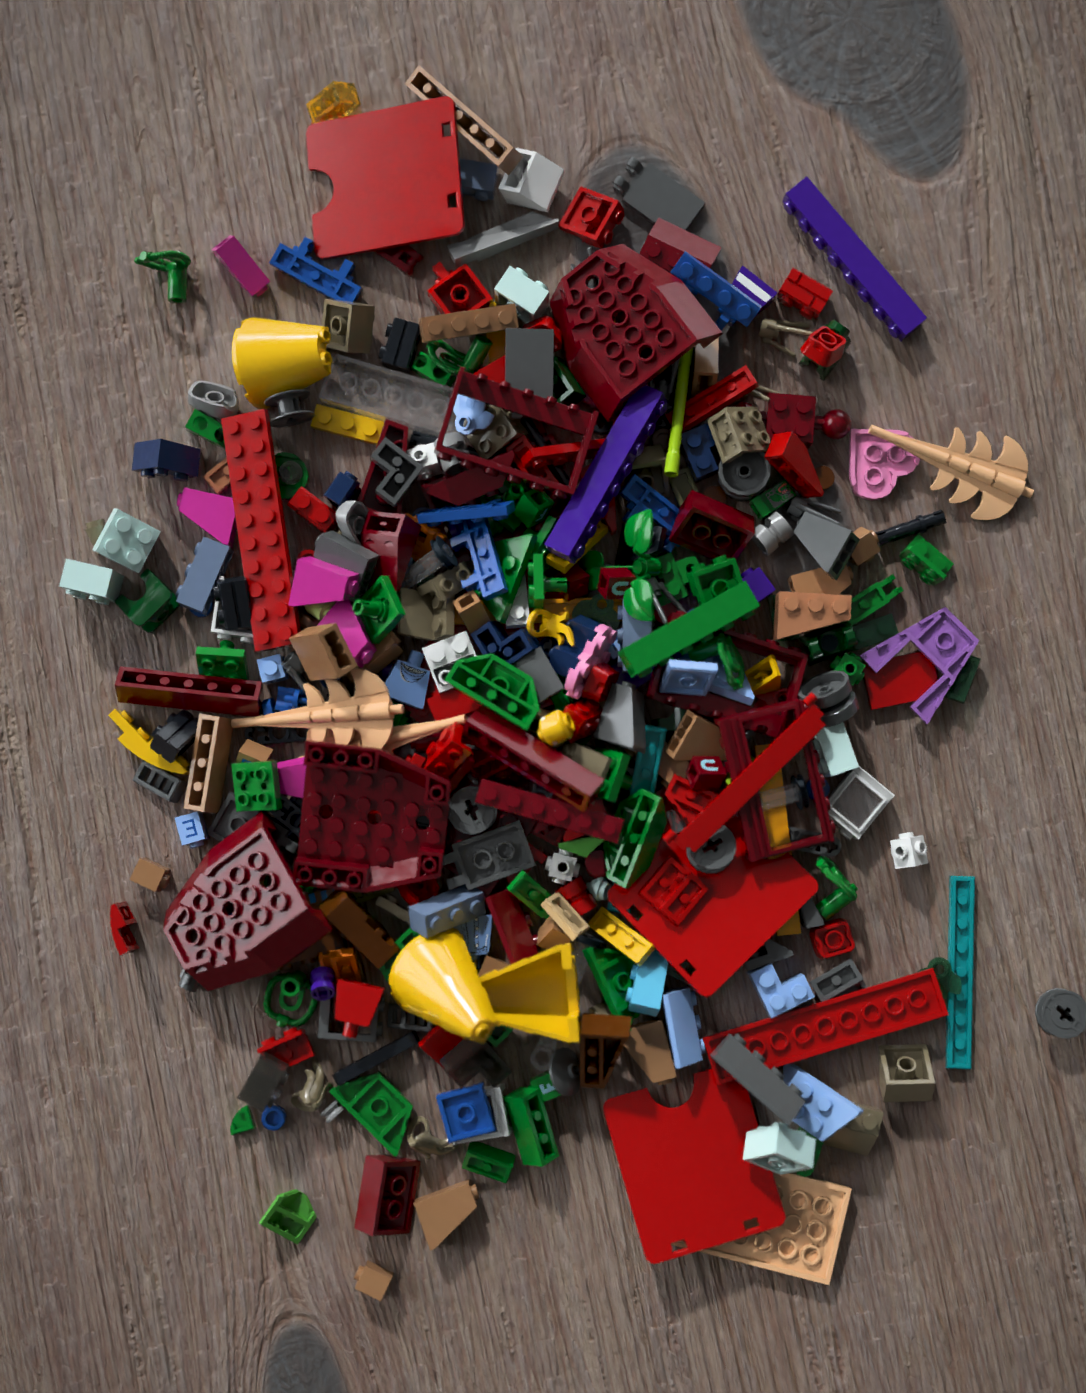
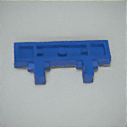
M304 237L299 247L295 245L293 249L282 243L279 244L269 262L271 266L331 299L356 302L362 288L353 283L354 277L351 274L355 269L354 263L345 259L339 271L335 269L331 271L312 260L313 258L310 254L315 242L307 237Z
M686 251L671 271L672 274L683 281L690 292L695 295L699 292L719 307L717 311L722 314L715 324L721 331L728 321L734 324L738 320L748 327L762 307Z
M636 474L631 475L619 493L628 501L626 507L629 509L622 520L626 523L632 515L652 509L653 521L660 527L667 529L663 552L665 554L671 553L675 545L680 547V545L669 541L679 508Z
M493 499L484 504L464 506L448 504L443 508L425 509L417 514L418 524L427 523L429 527L440 525L443 521H448L449 524H459L464 522V519H471L472 522L484 521L486 517L502 520L508 518V515L515 511L514 501L501 502L502 499Z
M487 517L486 520L481 522H472L471 519H464V522H462L464 529L460 531L461 534L449 539L452 549L456 552H459L464 547L469 549L474 563V574L470 575L469 579L461 580V584L467 592L471 590L481 591L483 598L488 601L508 592Z

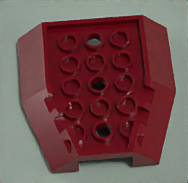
M624 244L595 251L560 280L549 302L555 324L563 333L562 348L568 368L608 423L621 413L625 406L623 403L625 400L700 343L705 348L723 334L681 279ZM591 279H599L597 287L588 288V283ZM617 314H626L625 320L623 322H614V318ZM645 348H651L653 350L652 355L647 359L641 358V352Z
M306 740L303 764L306 765L299 846L293 876L298 885L367 893L441 877L449 816L451 781L380 748ZM321 806H331L333 815L330 817L323 816L320 812ZM372 810L379 811L382 816L381 821L372 822L368 817L369 812ZM419 816H426L430 820V825L426 828H421L417 825L416 819Z
M266 810L259 812L210 849L166 910L163 927L164 933L183 969L207 991L276 972L333 931L323 912L311 908L271 836V833L276 828ZM267 875H270L272 877V884L266 888L264 879ZM232 902L235 910L232 915H229L227 907ZM196 930L198 938L193 943L190 936L192 931Z

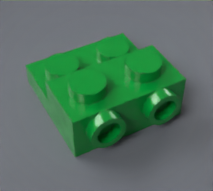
M726 555L712 559L714 564L705 566V563H700L691 567L692 572L686 573L692 594L697 597L699 606L743 582L736 558H727Z

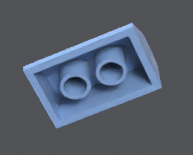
M688 986L663 990L661 1002L671 1057L675 1068H682L702 1061V1054L706 1053L703 1039L698 1037L697 1030L701 1029L699 1015H694L693 1006L697 1005L695 992H690Z

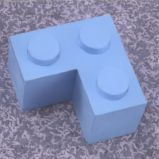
M772 963L747 971L767 1015L771 1018L815 997L802 973H798L780 982Z

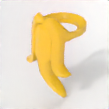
M541 608L531 612L527 619V631L531 636L536 638L543 636L553 637L558 640L559 645H563L565 638L560 633H564L569 644L574 646L573 632L569 626L562 622L570 618L568 612H565L562 616ZM542 614V623L539 626L540 632H536L534 630V621L538 615Z

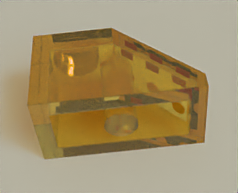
M332 81L306 104L312 124L346 117L361 105L355 84Z

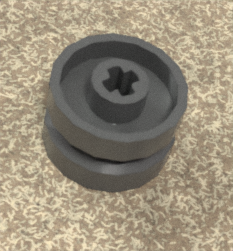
M764 452L744 453L730 463H722V460L720 461L718 482L728 497L736 501H750L765 491L769 483L771 465L764 458ZM741 470H745L747 475H742L740 473Z
M836 670L818 674L804 682L799 689L798 696L801 700H804L811 692L818 698L814 704L824 714L820 719L826 725L825 727H831L850 719L859 709V702L852 691L849 676L843 671Z

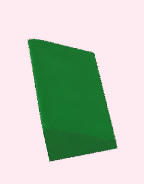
M473 1141L468 1146L461 1168L507 1184L516 1155L478 1141Z

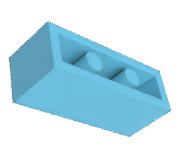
M656 949L641 967L632 965L630 979L634 980L632 988L628 987L625 999L626 1002H629L628 1011L656 1017L660 1010L668 962Z

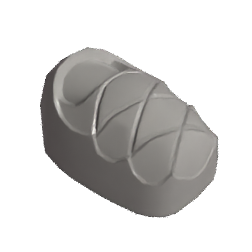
M196 381L188 390V403L194 409L210 417L222 419L235 416L238 413L239 400L236 391L230 387L208 381Z
M355 500L345 501L339 506L335 514L342 536L361 545V531L369 511L362 502Z

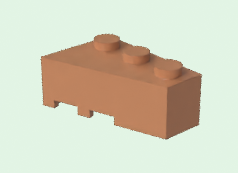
M779 591L775 597L773 640L778 641L849 621L851 619L852 595Z

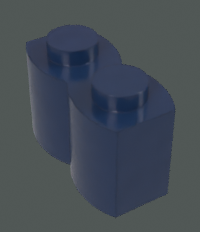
M339 472L323 496L332 506L338 509L345 501L357 499L361 492L359 487L361 483L350 472Z

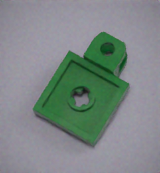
M672 552L657 557L661 563V572L658 577L660 579L664 578L666 589L677 601L689 597L685 587L689 585L686 573H688V567L699 564L697 558L691 556L675 562ZM630 570L636 579L640 578L633 570ZM661 592L662 597L658 601L662 607L671 603V601Z

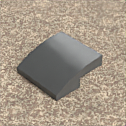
M541 646L512 664V666L534 679L539 706L544 704L545 700L565 690Z
M851 958L810 981L820 1002L867 988L862 975Z

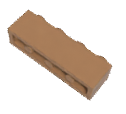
M515 304L421 317L418 319L422 343L505 331L506 328H519Z
M199 714L184 809L210 813L219 812L233 732L231 726L232 719Z

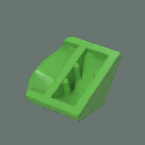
M591 836L558 843V847L587 857L604 840Z
M294 1189L279 1194L259 1224L298 1245L317 1217L308 1196Z

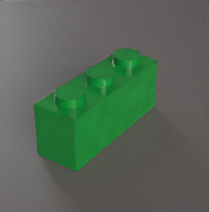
M519 1087L505 1095L503 1098L523 1165L543 1167L559 1157L540 1088Z

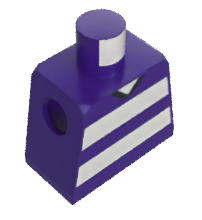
M744 266L740 268L732 283L733 286L762 306L756 316L767 308L777 295L775 290ZM729 321L727 323V325L731 327L734 325Z

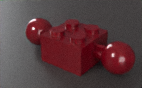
M769 393L767 397L770 398V401H765V411H759L770 437V442L774 434L793 432L809 449L813 443L814 430H822L828 438L841 439L851 429V419L843 410L833 409L824 416H815L816 396ZM741 401L735 403L731 407L754 406L748 402Z

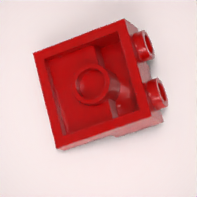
M580 186L558 226L562 231L580 237L582 242L602 249L604 244L611 242L613 238L612 230L615 225L622 223L624 209L619 200Z

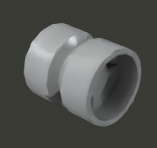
M461 432L445 434L442 445L470 454L468 450H465L467 445ZM438 438L434 441V447L436 446ZM453 459L451 462L440 461L446 476H453L468 469L461 466V462Z
M774 512L764 520V525L759 524L756 526L755 534L751 538L755 545L767 556L779 547V542L785 543L794 535L789 523L778 512Z

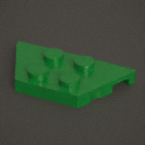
M527 534L494 542L508 592L488 601L483 598L481 591L478 592L476 590L475 592L499 622L506 624L537 541V536Z
M593 947L583 949L582 952L611 1014L615 1016H630L632 1024L633 1020L638 1018L640 1013L628 1011L629 1002H626L625 999L628 987L632 988L634 980L630 979L632 965L637 964L619 950L609 948L593 949Z
M380 1071L333 1087L329 1091L394 1157L398 1155L413 1104Z

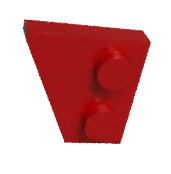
M674 774L663 798L687 826L718 794L710 790H692L687 779Z

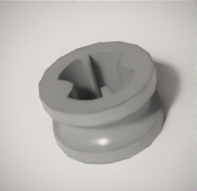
M337 1100L333 1101L320 1113L321 1117H326L327 1123L344 1109L342 1106L339 1107L337 1105Z

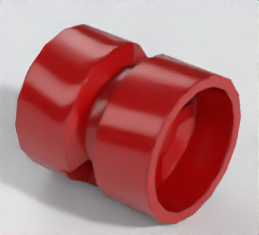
M582 876L575 878L554 891L555 893L559 892L580 916L598 905L592 893L586 892L588 886Z

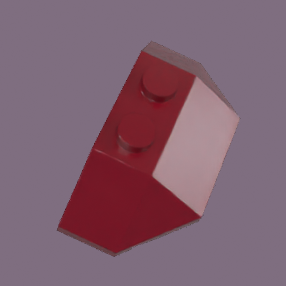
M510 450L489 460L510 467L515 454L513 450ZM475 467L474 470L466 469L427 486L425 491L427 494L457 506L462 504L473 505L478 502L476 498L484 494L486 498L498 494V488L503 486L506 476L499 474L497 477L489 476L483 473L484 469Z

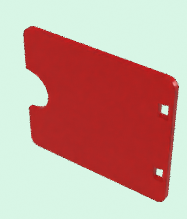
M442 96L317 122L307 128L308 168L311 172L320 171L326 173L331 178L334 186L330 203L322 211L312 214L314 251L317 257L322 260L457 236L463 232L465 223L455 103L450 97ZM450 124L451 136L444 137L443 125ZM456 195V208H450L449 196Z
M719 788V790H713L712 792L719 795L724 789ZM736 813L724 824L733 833L736 840V852L731 863L723 871L716 874H705L696 870L689 862L686 849L683 851L674 840L668 844L662 838L650 867L629 888H624L615 883L607 894L609 902L647 941L653 944L666 961L703 997L711 996L818 890L817 881L788 852L776 859L748 861L745 858V854L748 853L746 843L742 841L740 832H743L741 820L737 818ZM681 820L672 830L678 835L686 825ZM716 843L713 846H710L708 844L706 850H704L703 852L706 853L709 850H713L714 852L716 846H718L719 844ZM668 856L673 857L685 870L692 872L709 888L679 925L669 920L638 893ZM632 906L643 915L639 921L627 911ZM685 960L696 970L692 976L680 966Z
M712 1069L692 1074V1093L689 1099L678 1107L668 1108L658 1104L651 1097L647 1088L609 1098L603 1104V1112L644 1256L652 1264L773 1229L785 1222V1212L772 1171L743 1160L746 1132L758 1127L748 1090L737 1079L717 1085ZM756 1218L759 1226L745 1230L743 1221ZM684 1239L687 1248L672 1252L671 1243Z

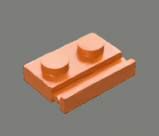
M354 947L332 950L330 954L323 955L322 952L319 953L321 967H329L334 971V985H337L339 978L362 982V974Z

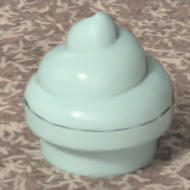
M598 877L586 883L588 886L587 890L589 893H592L595 900L605 901L608 899L607 894L612 884L606 878Z

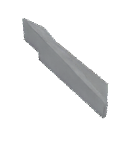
M532 211L472 236L466 241L447 245V249L455 267L458 268L464 263L467 264L474 260L482 261L559 228L558 224L560 222L558 219H551Z

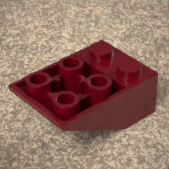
M368 511L361 531V546L380 555L369 588L383 575L389 576L396 592L400 591L421 530V526L406 514Z

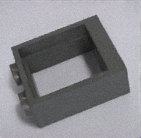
M382 997L371 1022L370 1034L357 1033V1038L343 1036V1032L331 1031L333 998L320 1002L318 1038L376 1042L378 1036H382L383 1022H379L380 1012H384V997Z

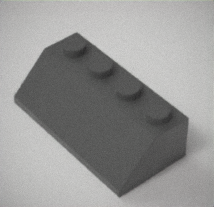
M728 1033L710 1056L789 1126L805 1102L800 1097L803 1092L793 1083L790 1086L782 1081L785 1076L774 1066L771 1070L763 1063L766 1059L756 1050L751 1053L745 1048L748 1043L737 1033L734 1037Z

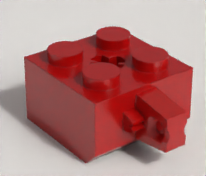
M440 261L432 267L438 279L435 280L436 284L428 289L427 292L428 297L441 314L488 308L490 303L493 302L491 295L466 263L455 271L452 269L447 271ZM461 295V298L464 296V299L457 300L456 297Z

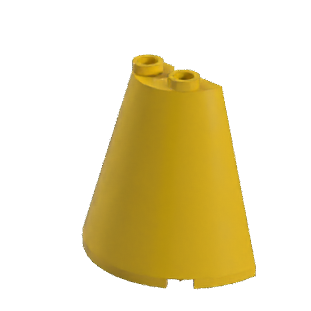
M253 317L243 320L241 327L235 330L232 341V362L238 384L244 386L247 392L245 393L247 400L259 410L269 408V406L264 404L268 397L289 390L304 389L331 374L332 357L326 351V346L330 344L331 340L329 327Z

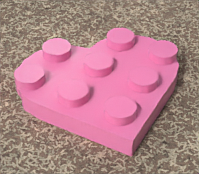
M850 429L849 481L856 496L871 501L888 496L895 487L897 478L905 477L912 473L919 464L920 458L889 441L869 434V429ZM887 430L898 435L913 438L905 431Z
M600 624L595 628L594 631L597 632V635L592 642L587 641L583 652L577 657L581 661L575 670L572 668L569 670L564 689L568 690L567 696L579 699L582 696L583 688L593 666L603 662L608 663L611 656L608 650L617 637V631L607 625Z

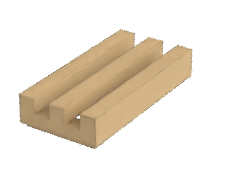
M559 892L553 894L541 904L544 910L572 941L590 928Z

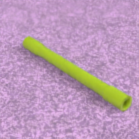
M694 347L680 358L669 447L664 475L667 477H677L679 473L681 438Z

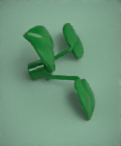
M652 509L634 514L626 522L624 529L625 541L628 546L633 547L635 554L642 557L635 560L633 566H603L604 556L596 550L588 551L579 562V566L590 575L588 590H597L601 568H628L633 570L640 578L631 582V588L624 592L623 601L627 613L641 621L655 620L653 590L651 584L646 579L656 577L661 572L660 561L657 558H650V554H644L649 550L652 542Z

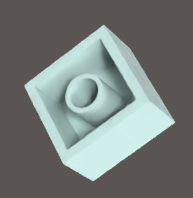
M509 266L494 288L495 303L499 306L515 304L517 318L525 323L542 317L549 306L547 286L538 280L534 282L528 278V274L518 267L514 269Z
M114 508L92 550L139 573L161 531Z
M66 559L59 587L66 590L65 594L71 595L74 598L86 600L88 596L90 600L109 606V603H115V599L119 596L124 576L113 569Z
M843 722L831 727H824L815 735V740L812 743L814 750L818 751L820 757V764H817L819 773H822L824 778L859 767Z
M775 1122L767 1127L758 1126L757 1129L746 1132L743 1160L779 1175L813 1168L816 1139L806 1136L804 1131L792 1130L785 1123Z

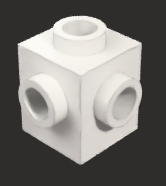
M434 442L426 445L420 444L407 450L409 456L424 466V470L417 478V481L427 480L444 473L440 463L441 459H438V455L433 453L435 449Z
M913 832L899 834V839L890 840L891 855L894 860L895 869L928 864L927 845L924 842L923 835L914 836Z
M559 849V853L554 852L553 857L548 856L544 870L549 871L548 876L552 877V882L565 885L566 881H572V877L577 878L580 864L576 863L577 858L573 857L572 852ZM561 862L567 864V870L564 872L558 870V865Z

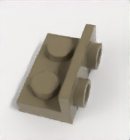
M463 561L457 566H453L452 570L447 569L416 589L420 596L430 593L431 596L436 594L439 601L443 602L463 590L461 580L469 579V576L472 574Z

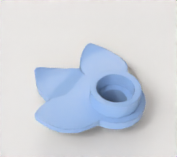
M458 394L453 411L456 415L455 428L461 434L470 435L476 429L487 428L491 424L494 415L485 411L486 403ZM467 419V425L464 427V420Z

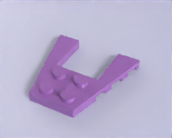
M946 607L859 656L877 673L911 641L943 673L909 707L925 724L930 722L936 709L943 701L944 696L979 642Z

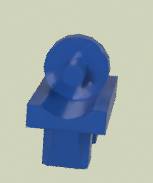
M278 686L276 711L307 706V697L302 689Z

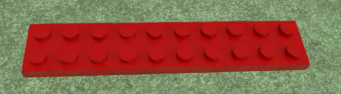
M261 409L221 419L244 577L247 580L252 608L251 627L255 652L292 646L289 638L301 631L297 606L288 605L293 584V574L268 410Z
M929 968L781 1013L773 1018L768 1017L702 1038L716 1084L720 1085L736 1080L710 1056L728 1033L733 1037L736 1033L748 1043L745 1048L751 1053L756 1050L766 1059L763 1064L772 1069L773 1066L776 1068L949 1014L934 968Z

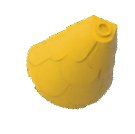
M451 928L429 938L419 935L399 953L389 975L390 994L394 1001L404 1011L421 1017L432 1024L441 1026L448 1032L484 1043L497 1022L486 990L481 985L475 964L471 960L463 935L459 930Z
M571 943L559 944L535 956L524 958L499 971L495 969L479 977L481 985L485 988L497 1022L496 1026L505 1025L530 1034L536 1033L568 1043L580 1042L581 1024L578 1022L580 1016L579 985L575 955L571 953L573 952Z

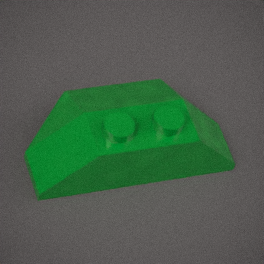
M492 653L458 659L444 680L470 699L526 731L540 711L534 679Z
M645 789L638 790L637 793L630 795L619 803L614 817L624 819L618 843L605 840L603 844L607 878L624 888H629L650 867L667 824L663 798Z

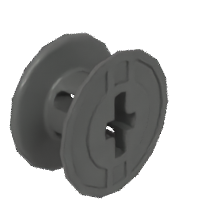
M297 389L268 397L264 404L269 407H277L279 416L270 421V426L275 428L290 427L313 419L316 416L315 413L309 410H302L300 403L310 396V392L304 389Z
M469 786L461 788L450 799L449 820L455 829L462 833L470 835L485 833L492 828L497 819L498 809L475 802L479 787ZM469 801H471L473 807H478V810L475 812L478 818L476 821L473 815L467 814L470 811Z
M723 825L695 853L687 847L686 855L690 864L696 870L705 874H716L723 871L731 863L736 852V840L733 833ZM716 843L719 844L718 846H716L714 852L713 850H709L706 853L703 852L704 850H706L708 844L710 846H713Z
M1061 988L1047 990L1039 997L1036 1003L1035 1016L1037 1023L1044 1031L1058 1038L1069 1039L1076 1037L1086 1028V1002L1073 991ZM1056 1007L1063 1009V1013L1068 1016V1019L1061 1017V1013L1056 1010Z

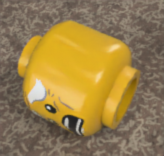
M556 710L539 720L537 734L542 742L546 741L549 745L556 746L571 739L575 725L567 712L563 713L560 710Z

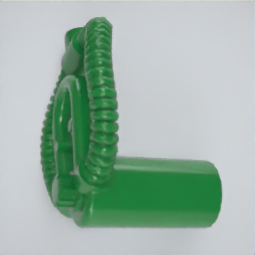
M175 250L155 253L143 251L140 256L134 259V262L138 265L168 272V301L173 303H184L187 301V268L191 263L188 255Z
M477 334L466 355L442 340L428 342L426 348H428L429 357L438 368L457 376L460 366L465 367L464 371L471 374L480 370L493 343L489 338ZM441 347L449 353L442 352L438 358L435 352Z
M719 633L704 644L701 641L692 644L694 649L688 652L692 662H701L719 654L722 663H724L723 666L728 684L733 687L734 691L743 688L742 684L745 678L744 661H742V656H740L741 654L732 642L730 635L725 636L723 633ZM733 672L738 673L737 678L733 677Z
M819 856L817 857L816 866L831 882L833 881L838 886L835 891L815 905L821 915L826 920H829L849 903L856 901V891L858 888L854 883L850 884L831 859Z
M299 970L275 975L267 984L268 986H266L263 1007H265L266 1015L276 1020V1025L285 1028L287 1025L292 1027L304 1025L313 1015L318 1000L312 998L311 1005L305 1015L300 1019L294 1020L271 1010L270 999L275 984L283 980L279 1004L286 1011H295L302 1004L305 989L307 988L311 992L312 983L307 979L305 973ZM299 992L297 1003L294 1006H288L284 1002L285 995L292 997Z

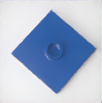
M484 1082L436 1095L449 1143L496 1131Z

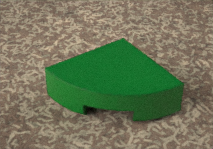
M249 1104L242 1107L235 1114L230 1126L231 1136L256 1128Z

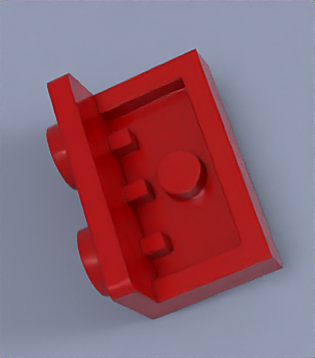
M455 721L449 728H445L436 742L430 743L426 750L428 757L425 769L447 779L471 754L472 749L461 743L463 725Z
M297 1027L283 1032L285 1037L276 1040L275 1037H271L261 1042L262 1047L256 1050L258 1054L261 1053L269 1075H273L315 1056L305 1028L298 1030Z

